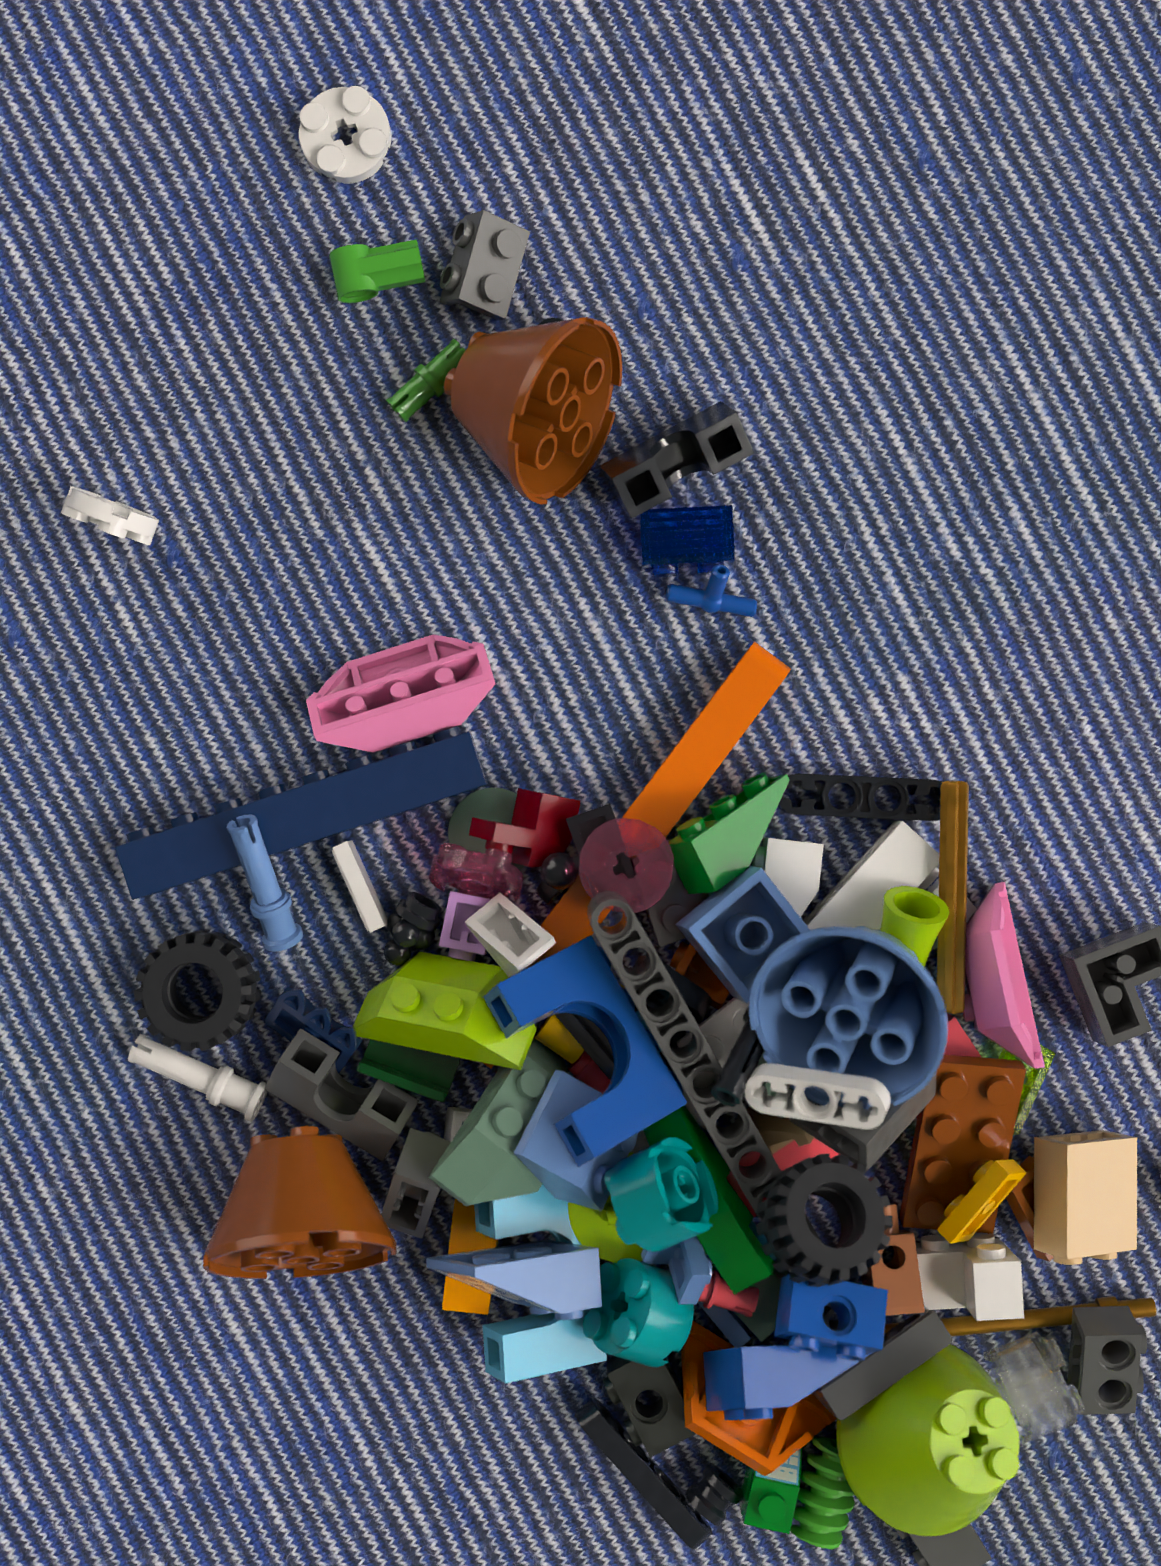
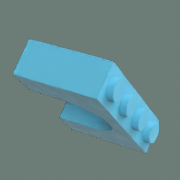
M543 1184L538 1192L474 1205L476 1232L495 1240L538 1231H548L556 1241L582 1245L575 1236L569 1221L568 1202L556 1199ZM590 1309L583 1310L582 1318L573 1320L555 1319L554 1312L530 1314L483 1325L486 1372L505 1384L607 1361L606 1353L596 1347L592 1339L587 1338L583 1333V1321Z

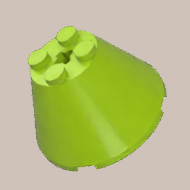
M951 1344L844 1420L837 1419V1449L840 1463L850 1488L863 1506H867L886 1525L904 1533L919 1536H939L953 1533L966 1527L985 1512L1006 1481L1012 1479L1019 1469V1434L1009 1405L1002 1398L998 1388L985 1369L965 1351Z

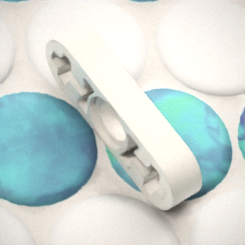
M772 1063L762 1064L754 1070L746 1083L744 1092L749 1105L763 1114L859 1129H873L883 1122L891 1102L887 1088L873 1078ZM763 1082L771 1083V1089L776 1092L775 1096L768 1095L767 1088L761 1086ZM791 1085H795L796 1088H795V1090H794V1092H793L792 1099H791L790 1096H791L793 1090H788V1089L790 1088ZM810 1086L823 1089L828 1094L830 1103L822 1106L811 1103L805 1096L804 1089ZM843 1092L845 1095L842 1099V1102L846 1103L844 1107H839L838 1104ZM860 1096L868 1097L869 1105L873 1106L872 1110L863 1109V1102L859 1101Z

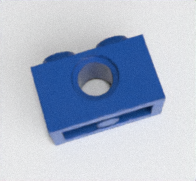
M790 1274L781 1278L774 1337L788 1339L790 1348L801 1351L817 1352L819 1346L836 1349V1357L853 1361H864L865 1355L883 1350L888 1290L846 1281L830 1286L826 1284L820 1287L808 1286V1280L801 1283L790 1280ZM825 1306L830 1307L837 1314L838 1327L836 1331L829 1329L823 1321L822 1313Z

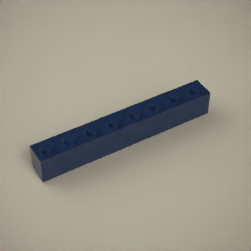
M459 726L433 734L435 743L417 748L415 741L407 742L390 748L391 757L377 762L373 761L372 755L364 756L345 763L347 771L331 777L328 769L301 777L303 786L286 791L284 784L275 785L258 791L260 800L245 805L242 804L241 798H236L215 805L216 814L202 819L198 818L197 812L170 820L171 829L156 834L153 826L126 834L128 843L116 846L115 850L131 899L144 898L242 866L232 837L227 830V824L231 820L235 821L237 827H240L236 818L242 815L251 814L256 816L261 836L270 857L487 786L488 782L472 733L466 732L461 734Z

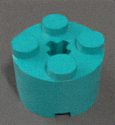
M666 1138L620 1160L613 1168L606 1171L604 1180L610 1192L613 1209L617 1216L616 1230L624 1243L628 1245L636 1243L647 1251L658 1252L706 1232L713 1225L709 1224V1219L711 1215L717 1213L718 1208L715 1184L703 1160L695 1163L687 1153V1151L693 1148L685 1141L678 1138Z
M624 1258L618 1260L617 1263H604L601 1265L602 1307L591 1308L583 1321L584 1335L592 1339L596 1347L606 1354L649 1367H661L668 1363V1361L663 1359L672 1350L679 1352L688 1339L693 1322V1304H678L670 1271L632 1258Z

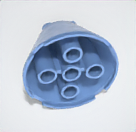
M856 926L854 928L823 927L800 933L788 939L770 954L756 975L750 994V1025L752 1030H756L758 1039L765 1051L763 1058L767 1063L876 1079L887 1088L891 1098L890 1103H894V1106L912 1098L929 1083L936 1073L945 1052L948 1020L942 996L935 982L918 961L915 952L908 949L896 937L880 930L869 929L865 926ZM795 1085L790 1086L793 1090H795ZM816 1086L804 1089L807 1099L821 1105L830 1103L829 1096L823 1089ZM843 1092L838 1104L839 1107H844L846 1103L842 1102V1099L845 1095ZM859 1097V1101L863 1102V1109L868 1110L869 1107H873L869 1105L868 1097Z

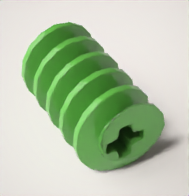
M815 1436L812 1443L823 1452L822 1455L809 1453L806 1457L807 1462L817 1470L816 1472L808 1470L801 1472V1479L811 1488L799 1489L797 1499L804 1503L805 1506L796 1505L793 1518L799 1521V1523L792 1524L790 1531L793 1535L811 1545L825 1549H835L842 1543L843 1536L841 1531L845 1530L849 1523L847 1513L851 1512L854 1508L853 1495L855 1494L847 1482L840 1463L837 1439Z

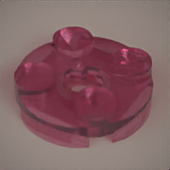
M613 819L598 826L588 836L580 851V879L585 891L591 898L604 891H615L627 900L634 913L640 912L656 904L665 895L672 879L673 853L666 838L655 827L639 819ZM624 852L628 857L634 855L638 857L640 863L634 867L636 872L634 877L628 879L624 873L615 875L612 868L618 864L617 854ZM618 906L606 907L612 911L623 913V909Z
M444 843L440 845L438 854L433 858L429 880L436 888L443 892L447 884L458 889L459 893L489 899L494 898L498 893H502L506 898L512 895L516 901L520 898L524 876L517 867L511 865L512 855L506 851L487 849L484 853L467 851L464 847L457 844Z

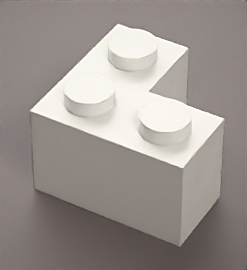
M975 1233L969 1241L952 1244L942 1235H927L921 1237V1243H915L925 1310L967 1308L976 1321L1024 1318L1021 1260L999 1238L995 1239L994 1234Z

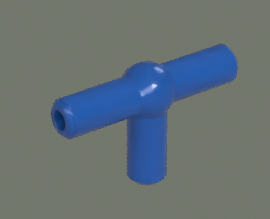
M715 565L712 568L705 590L676 584H669L666 589L665 599L667 602L699 607L707 613L721 611L753 617L757 610V601L755 599L723 593L730 575V570L724 565Z

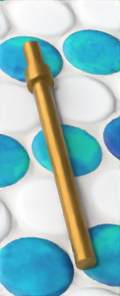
M1112 1296L1095 1298L1094 1303L1024 1310V1318L976 1321L970 1315L940 1318L951 1337L1072 1325L1073 1307L1129 1306L1134 1318L1156 1316V1306L1152 1297L1117 1301L1116 1297ZM899 1323L885 1324L884 1334Z

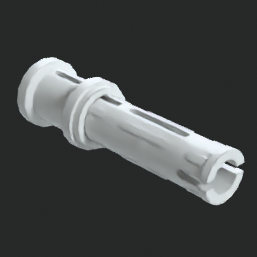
M142 1034L135 1040L138 1047L132 1046L130 1050L129 1062L141 1065L206 1094V1100L209 1101V1104L217 1106L221 1103L243 1113L244 1119L250 1122L257 1116L268 1092L264 1089L267 1083L263 1081L259 1084L251 1082L234 1074V1069L229 1066H221L219 1069H216L148 1039Z

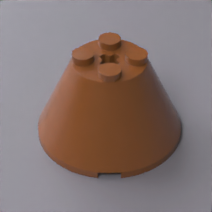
M589 317L489 334L478 331L471 337L468 348L462 355L457 368H453L448 372L444 382L445 394L451 396V406L457 420L517 492L527 500L538 504H547V499L553 496L564 498L582 482L605 445L616 415L615 411L609 410L613 385H622L620 345L615 333L606 323Z
M299 1126L290 1129V1136L278 1138L276 1135L266 1134L250 1138L249 1152L203 1255V1268L205 1271L215 1275L244 1279H267V1271L279 1269H293V1278L331 1275L360 1270L388 1261L389 1250H391V1255H396L397 1253L396 1241L344 1145L342 1136L337 1134L319 1136L318 1127Z

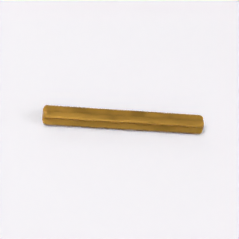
M945 781L941 784L939 898L948 906L949 916L938 934L937 988L948 1014L962 1013L965 1009L969 785L964 781Z

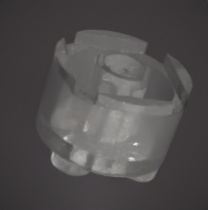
M1033 1332L983 1353L984 1360L994 1361L996 1367L988 1369V1374L998 1388L1002 1398L1009 1405L1013 1418H1017L1020 1427L1022 1426L1023 1430L1018 1431L1019 1440L1022 1444L1076 1424L1077 1415L1085 1412L1083 1402L1073 1384L1067 1386L1059 1369L1065 1366V1361L1053 1338L1047 1340L1046 1337H1041L1038 1332Z

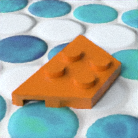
M693 1321L688 1339L681 1349L686 1428L760 1474L767 1476L788 1460L793 1453L811 1441L822 1429L837 1419L812 1394H809L791 1407L773 1408V1418L724 1421V1411H707L703 1352L735 1347Z

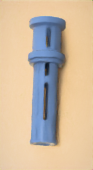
M251 814L239 816L236 819L240 827H237L235 821L231 820L227 824V830L232 837L253 895L250 910L252 915L259 919L264 932L262 937L263 946L266 950L272 952L289 949L303 938V930L299 924L294 922L289 908L292 905L291 896L283 888H280L256 816Z

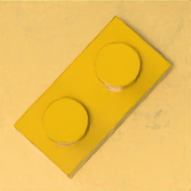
M1014 1159L990 1160L986 1162L975 1173L973 1181L976 1184L967 1195L958 1196L947 1206L944 1211V1215L947 1218L937 1231L950 1244L969 1241L1027 1172Z

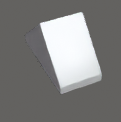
M498 893L465 921L469 930L509 978L525 970L556 943L551 934L502 893Z

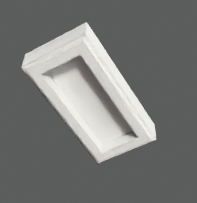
M353 840L332 847V854L366 930L373 932L386 926L388 918Z

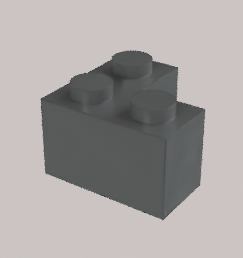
M1143 922L1059 955L1093 1041L1110 1047L1152 1031L1135 986L1161 976V925Z

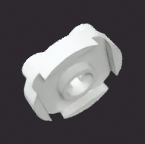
M359 86L332 88L317 95L301 110V123L299 127L300 145L309 165L317 173L335 178L336 182L350 184L363 181L380 169L384 163L383 158L387 154L388 147L390 149L392 140L391 129L384 109L365 89ZM346 125L348 128L354 127L358 131L352 135L353 143L344 145L342 140H333V135L338 133L339 127Z
M74 486L70 487L61 511L62 514L85 523L90 521L97 524V529L124 539L127 537L146 545L151 544L159 523V519L123 503L102 498L101 495Z

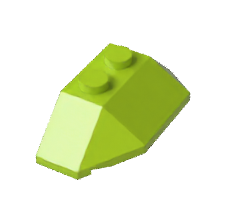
M425 952L417 953L408 962L368 991L352 1026L356 1031L357 1037L516 1070L522 1069L537 1030L533 1024L507 1039L483 998L496 984L509 978L500 966Z

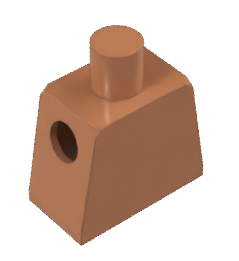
M890 1204V1206L884 1208V1213L887 1216H892V1227L884 1230V1234L891 1237L888 1246L893 1247V1257L887 1263H883L881 1258L876 1265L868 1267V1272L861 1275L862 1285L888 1290L886 1316L925 1313L915 1237L911 1232L899 1230L897 1205Z

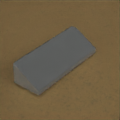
M925 1310V1313H913L884 1334L883 1350L871 1353L865 1357L864 1361H859L812 1392V1394L835 1418L844 1420L951 1344L952 1337L935 1311Z

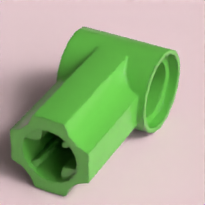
M417 239L375 248H369L363 244L346 245L334 249L329 254L338 301L343 303L363 302L376 297L378 291L425 282Z

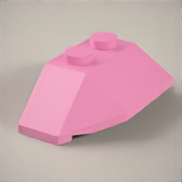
M433 634L346 662L325 682L318 693L314 692L306 699L316 741L374 753L462 725L496 683L483 643H468L457 638Z
M1005 882L995 883L991 886L966 924L965 984L967 994H965V1009L963 1011L965 1022L973 1021L975 1030L1035 1069L1042 1068L1045 1065Z

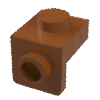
M682 941L669 966L675 968L678 973L705 990L712 998L710 1006L719 1010L728 997L729 991L691 943L689 945Z

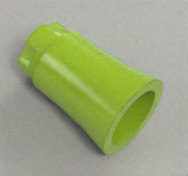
M911 886L893 887L884 894L880 931L891 934L899 939L908 949L915 952L918 961L925 968L937 935L949 916V908L941 898L924 889Z

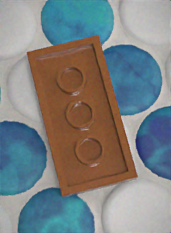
M943 1055L936 1071L935 1096L917 1116L899 1215L903 1227L937 1230L947 1218L944 1215L947 1206L958 1196L967 1195L976 1184L973 1181L975 1173L986 1162L990 1160H1008L1026 1068L1022 1061ZM998 1207L976 1233L993 1234Z

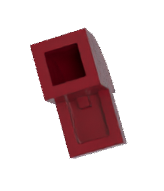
M518 788L511 824L472 817L469 836L485 839V849L505 853V861L527 867H541L547 856L556 852L564 853L569 846L572 835L566 819L578 815L581 801Z

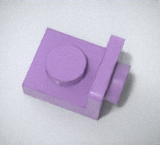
M450 891L439 946L449 948V957L475 962L476 954H487V950L469 930L465 921L491 899Z

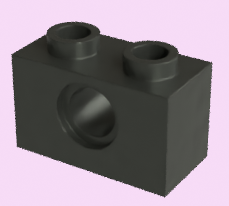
M616 1356L606 1361L608 1377L603 1379L604 1386L614 1405L620 1402L623 1404L629 1418L624 1420V1423L636 1447L643 1443L651 1458L696 1434L685 1427L683 1388L669 1361L661 1367H649ZM644 1390H654L661 1396L655 1404L649 1406L643 1405L636 1400L639 1393Z

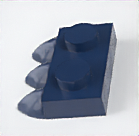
M287 987L278 997L264 1020L266 1025L290 1042L301 1028L339 1051L340 1054L335 1062L338 1074L362 1042L357 1037L354 1027H346L331 1018L328 1008H317L305 997L302 989Z

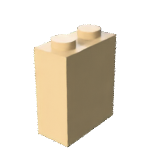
M1105 1130L1034 1137V1250L1053 1255L1054 1262L1065 1265L1082 1264V1257L1102 1260L1116 1259L1117 1252L1136 1250L1137 1137Z

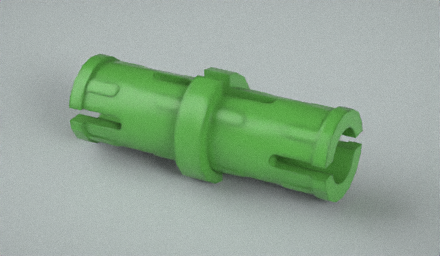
M454 338L425 366L423 364L418 365L414 369L416 375L392 397L386 400L390 407L400 414L399 417L404 422H407L434 395L439 398L445 392L443 387L448 372L453 368H457L462 355L466 351L463 347H459L461 346L460 343Z

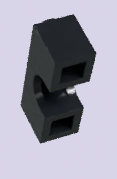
M720 401L601 464L600 468L618 505L632 519L672 498L669 488L679 479L698 471H709L715 475L754 454V451L737 412Z

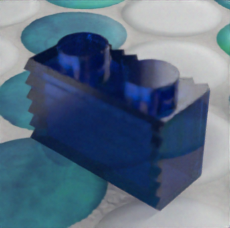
M732 505L649 509L638 515L641 570L651 569L652 577L679 575V568L697 567L698 575H710L715 565L731 566L735 561Z

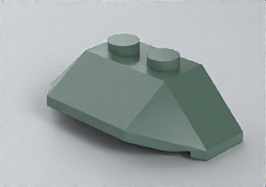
M534 1035L522 1069L516 1070L500 1066L428 1178L464 1206L538 1192L542 1183L514 1154V1151L554 1071L560 1070L569 1074L564 1059L536 1040Z

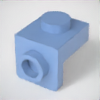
M697 1236L662 1251L651 1252L645 1249L642 1250L643 1263L669 1265L678 1304H697L705 1286L710 1283L712 1278L711 1259L708 1255H705L703 1246Z

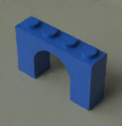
M591 935L496 984L483 996L506 1039L546 1017L559 1013H572L585 1017L596 1024L607 1037L614 1057V1070L609 1086L599 1098L554 1124L578 1167L687 1104L679 1079L673 1071L668 1070L658 1052L659 1046L650 1030L644 1028L635 1012L633 999L629 992L618 983L611 970L610 959L604 949L597 946Z

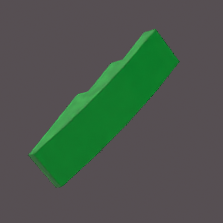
M686 1106L680 1107L643 1129L650 1146L666 1138H678L685 1141L693 1148L687 1151V1153L694 1162L697 1163L703 1160L709 1169L717 1192L718 1208L717 1213L710 1216L709 1224H713L711 1228L696 1236L734 1295L772 1275L775 1270L773 1266L774 1261L770 1255H765L761 1248L762 1244L749 1227L754 1217L726 1179L731 1172L729 1166Z

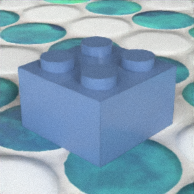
M749 866L748 869L718 891L712 893L675 924L729 993L746 1004L750 1001V994L756 975L770 954L788 939L810 930L764 870L756 866Z

